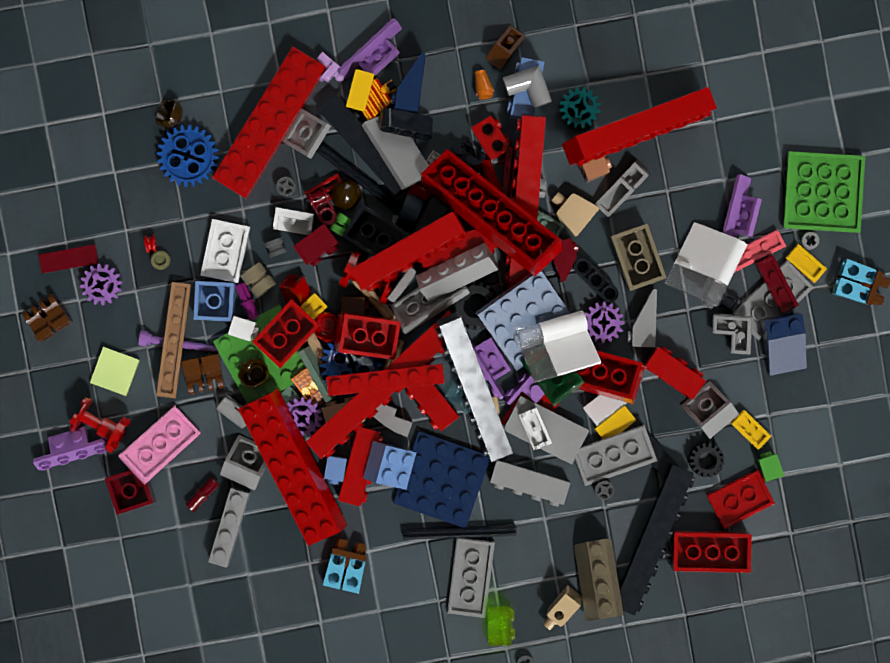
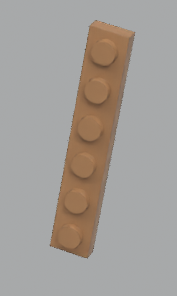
M176 282L171 284L157 397L176 399L191 284Z

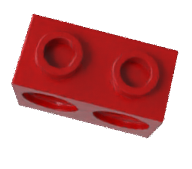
M492 116L471 127L472 132L490 161L505 154L507 146L512 144L507 134L503 136L500 128L502 126L498 119H493ZM484 125H491L493 132L489 135L484 134L482 127ZM500 141L503 144V149L495 151L492 148L493 142Z

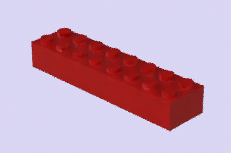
M292 47L212 178L245 199H248L298 114L304 108L320 82V77L327 70L326 66Z
M707 87L580 134L561 145L569 165L577 164L580 167L592 160L601 159L608 154L617 153L624 148H630L640 142H646L656 136L683 128L690 123L701 121L711 116V111L717 109L711 91Z
M448 149L420 174L423 187L532 275H538L562 251L561 239Z
M279 389L240 407L238 410L307 545L310 546L341 532L347 526V523Z

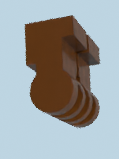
M52 293L47 295L50 306L43 299L39 301L41 309L46 312L47 317H43L42 311L35 304L31 306L34 317H32L28 310L22 312L37 341L42 343L56 334V331L62 330L73 322Z
M219 353L202 356L201 360L200 357L181 361L190 395L195 394V383L198 384L200 393L205 392V381H203L202 374L207 376L206 384L210 391L214 390L213 379L217 380L219 389L225 388Z

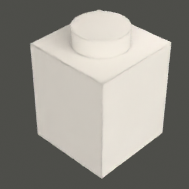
M233 316L228 335L252 341L253 338L257 337L259 328L256 327V322Z

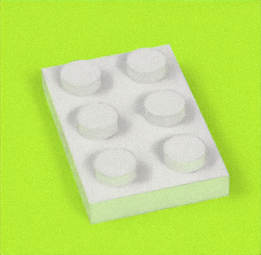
M212 219L201 276L239 283L250 227Z

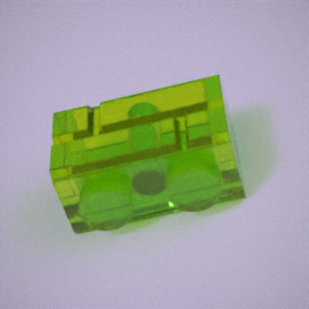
M487 605L488 646L512 645L511 640H515V628L511 629V621H514V609H510V605Z

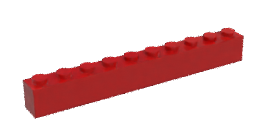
M522 114V118L517 121V130H520V138H516L515 150H519V155L514 159V169H517V177H513L512 188H516L515 196H511V200L537 220L546 117L544 115ZM507 254L506 264L510 265L509 272H505V283H508L509 289L530 274V272Z
M448 311V312H447L445 315H443L440 319H442V318H444V317H446V316H449V315H451L452 313H451L450 311ZM437 323L432 325L384 370L430 365L436 359L433 356L438 352L441 354L444 352L442 349L444 341L442 338H438L435 330L438 327ZM404 388L358 393L313 434L306 443L320 459L324 456L326 458L330 457L336 451L334 447L338 443L343 445L350 438L348 434L352 430L357 432L364 425L362 421L365 418L371 419L378 413L377 407L381 404L383 406L388 404L393 399L391 395L395 391L400 393Z

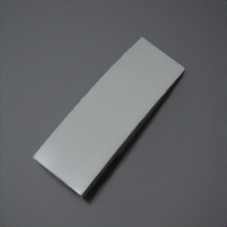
M636 160L595 205L609 217L650 175V172Z
M381 404L376 408L378 413L373 416L394 432L408 437L413 422L395 416L397 411L395 407L383 406Z

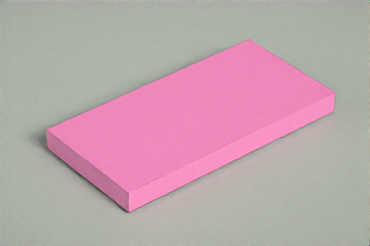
M174 405L118 457L145 485L201 433Z

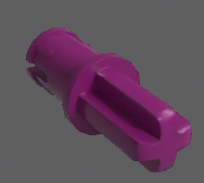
M245 282L236 285V290L242 302L240 305H243L248 320L258 318L259 315L253 302L255 299H252L248 286Z

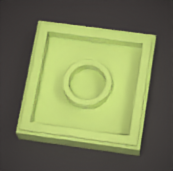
M103 347L90 383L127 396L140 360Z

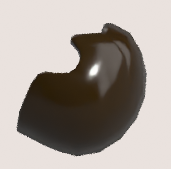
M171 99V101L165 100L157 113L156 123L166 128L176 126L183 115L181 104L174 99Z
M343 180L335 183L331 190V200L340 209L353 208L358 205L362 198L358 183L352 180Z
M249 359L242 364L238 377L246 387L257 388L267 381L269 369L262 360Z

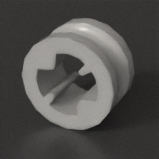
M807 232L801 238L802 246L807 250L814 249L819 244V236L814 232ZM807 236H808L809 238H810L811 236L814 237L813 242H814L815 244H814L813 246H812V244H810V245H807V244H806V243H807V239H806Z

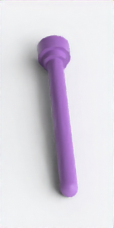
M140 331L138 345L147 346L151 345V343L163 345V337L152 336L149 331ZM184 341L183 348L219 353L215 345Z

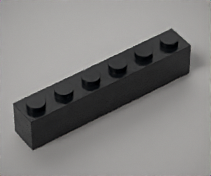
M334 94L318 111L393 195L397 196L402 189L363 129L362 123L359 121L361 117L355 110L350 111L346 107L347 101L341 95L337 97Z

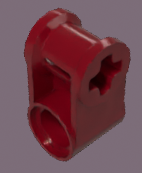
M324 186L312 194H306L321 223L326 225L332 224L336 219V214ZM326 210L332 212V216L329 219L321 217L322 213Z

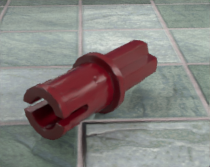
M210 478L200 489L196 490L197 493L185 503L186 506L195 512L219 486L217 480Z

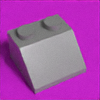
M711 381L699 390L693 400L688 399L681 405L709 439L739 415L732 403Z
M238 435L224 462L220 475L255 490L267 466L255 442Z

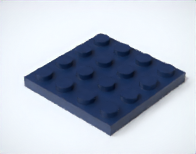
M419 431L412 451L416 452L407 489H398L394 504L466 528L490 459L481 452Z

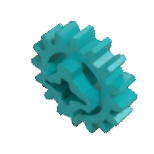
M578 87L575 88V92L571 89L568 90L569 96L563 95L565 102L561 101L559 104L563 106L559 113L565 114L562 120L568 119L567 125L574 123L575 129L578 125H581V128L584 129L585 123L591 126V119L596 121L597 117L595 114H600L601 112L597 110V107L601 106V103H596L598 96L592 97L593 91L591 90L587 93L586 87L582 91H579ZM579 95L578 100L575 102L569 101L572 97ZM586 97L591 101L592 106L588 105ZM582 100V107L585 110H582L578 116V108H575V106H578ZM568 110L573 112L574 119L569 115ZM591 114L589 118L581 120L583 115Z

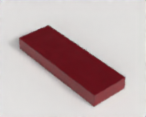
M96 244L38 255L42 274L99 263Z
M772 254L756 262L755 264L779 312L784 314L798 307L799 304L774 255Z

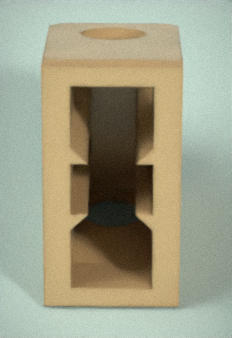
M558 192L551 200L560 207L555 215L574 237L578 236L600 209L575 193H572L567 199Z
M567 585L549 606L546 614L548 617L543 622V625L549 630H552L556 625L562 627L581 606L582 596Z

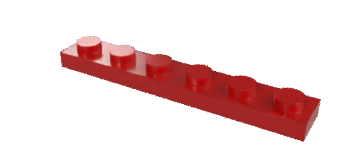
M443 364L326 377L328 396L445 383Z

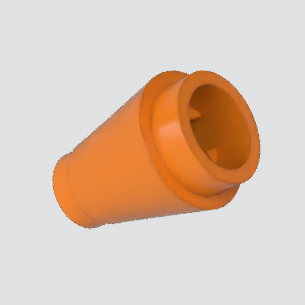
M476 71L474 73L476 96H478L479 100L493 97L494 88L486 71Z

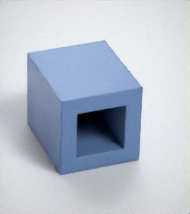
M333 455L327 458L324 479H328V483L339 484V481H344L347 458Z

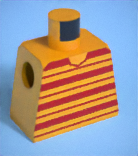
M378 79L373 80L365 112L362 111L367 121L378 117L382 109L392 104V100L388 95L397 90L392 80L384 85H381Z

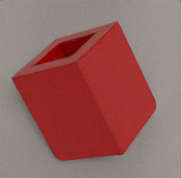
M289 274L279 285L286 303L293 299L298 305L302 306L311 295L304 276Z

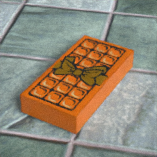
M306 367L291 377V380L307 401L311 397V403L318 402L317 406L325 401Z

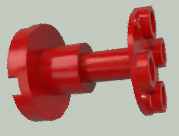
M353 251L339 285L346 288L350 280L356 282L350 269L361 264L358 262L361 252ZM397 277L388 282H384V280L379 282V288L384 290L380 303L386 304Z
M85 397L80 404L79 414L75 413L70 421L71 432H74L81 422L97 430V435L108 440L105 450L112 454L122 441L126 433L124 428L126 426L129 427L131 420L123 417L118 424L106 417L102 420L87 412L92 403V398L88 399Z

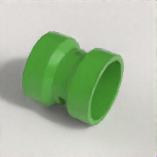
M338 212L335 222L330 224L329 229L342 237L352 220Z

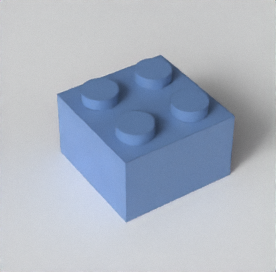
M195 281L193 320L232 322L233 316H235L236 283Z
M373 441L363 478L377 484L406 490L416 452Z

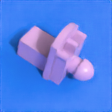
M322 52L316 60L326 66L327 70L320 77L319 81L323 82L325 80L330 82L333 77L339 82L343 81L344 76L338 71L340 66Z

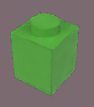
M771 451L760 454V458L756 459L762 479L765 482L784 476L776 453H771Z

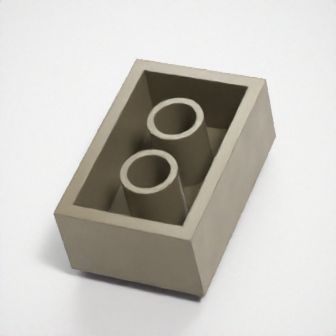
M648 223L609 237L628 291L667 278Z

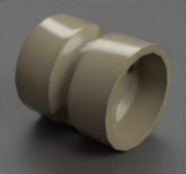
M260 262L240 276L246 285H251L250 290L256 298L276 285L273 278L265 274L266 269Z

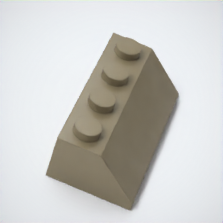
M611 539L574 545L586 621L623 616Z

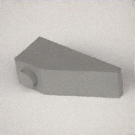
M657 289L650 291L631 326V331L627 333V342H630L633 347H655Z

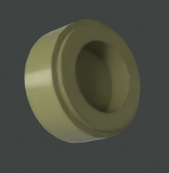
M157 251L151 256V264L158 270H164L170 265L171 258L165 251Z

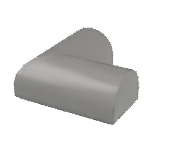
M540 65L502 77L508 96L527 90L533 108L552 102Z
M714 313L713 333L732 335L731 353L750 355L752 316Z

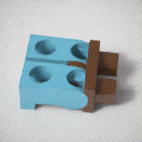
M843 259L838 272V276L841 277L836 278L831 294L866 305H882L885 296L876 292L878 286L887 289L890 284V278L883 275L881 271L849 259Z
M339 538L332 549L323 586L340 589L343 574L346 571L342 590L359 594L367 557L365 554L366 544L356 542L353 552L347 550L349 540Z

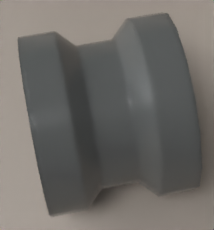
M282 177L277 181L276 189L282 196L289 197L295 193L296 184L291 178Z
M282 237L264 244L265 248L269 250V258L287 252V249L283 247Z
M602 480L595 484L594 492L598 498L608 500L614 494V487L609 481Z

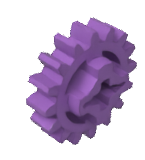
M98 264L97 269L94 266H90L91 272L85 271L84 273L87 277L81 278L85 283L80 285V288H85L86 290L82 294L89 295L87 301L94 299L95 305L99 301H101L102 305H105L106 300L109 303H113L112 297L118 299L119 296L116 293L122 292V289L118 288L119 285L123 284L122 281H118L121 275H115L116 269L112 268L109 270V265H105L102 268V265ZM100 272H106L110 276L106 278L102 277ZM92 277L93 283L91 286H89V282ZM99 281H108L103 285L104 289L96 288L100 284ZM114 283V288L112 292H110L111 284ZM100 292L103 298L97 297L93 293Z
M603 302L602 306L595 303V309L589 307L590 313H584L587 317V331H590V337L595 336V342L599 338L601 343H604L605 339L612 342L611 337L618 338L617 331H623L620 328V325L625 324V322L620 321L623 314L618 315L619 308L612 309V303L608 307L606 302ZM600 310V315L596 319H591L593 314ZM607 311L613 313L615 319H611ZM603 314L605 320L608 321V325H605L604 328L598 323L599 320H602ZM591 325L599 329V334L593 331ZM611 326H615V329L607 335V330Z
M302 396L301 400L294 397V403L288 401L287 405L289 411L294 415L297 427L306 428H298L302 437L304 434L311 437V431L316 433L318 431L316 426L321 427L322 425L318 421L323 420V416L319 415L322 412V408L317 409L318 402L313 404L311 403V397L306 401L304 396ZM299 405H305L307 407L300 408ZM313 412H314V414H315V422H314V423H313V420L311 419V415H312ZM299 414H300L301 416L305 414V415H306V418L300 420V419H299Z

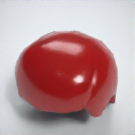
M331 312L319 314L315 320L321 326L315 332L316 337L324 342L335 340L339 317Z

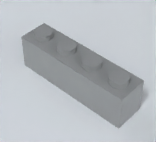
M483 243L416 275L419 290L428 302H431L498 270L494 255L487 245Z
M496 460L490 478V483H493L492 487L501 490L507 487L512 489L511 493L521 496L522 493L530 495L529 498L540 501L541 498L548 500L547 504L556 507L559 504L564 505L570 486L569 481L501 460Z
M236 487L230 488L208 561L209 563L226 568L229 566L251 492Z

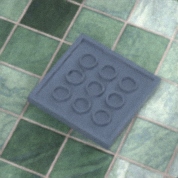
M541 271L536 276L531 273L476 311V314L516 371L523 367L521 361L543 344L537 324L568 315L570 312Z

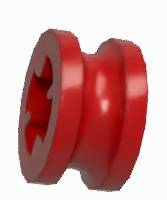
M151 235V237L144 236L146 252L150 253L151 250L157 252L155 235Z

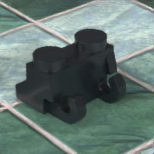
M470 141L465 142L467 146L464 149L460 144L453 145L450 151L478 173L482 168L480 165L486 158V154L480 152L479 159L469 154L468 152L472 147Z

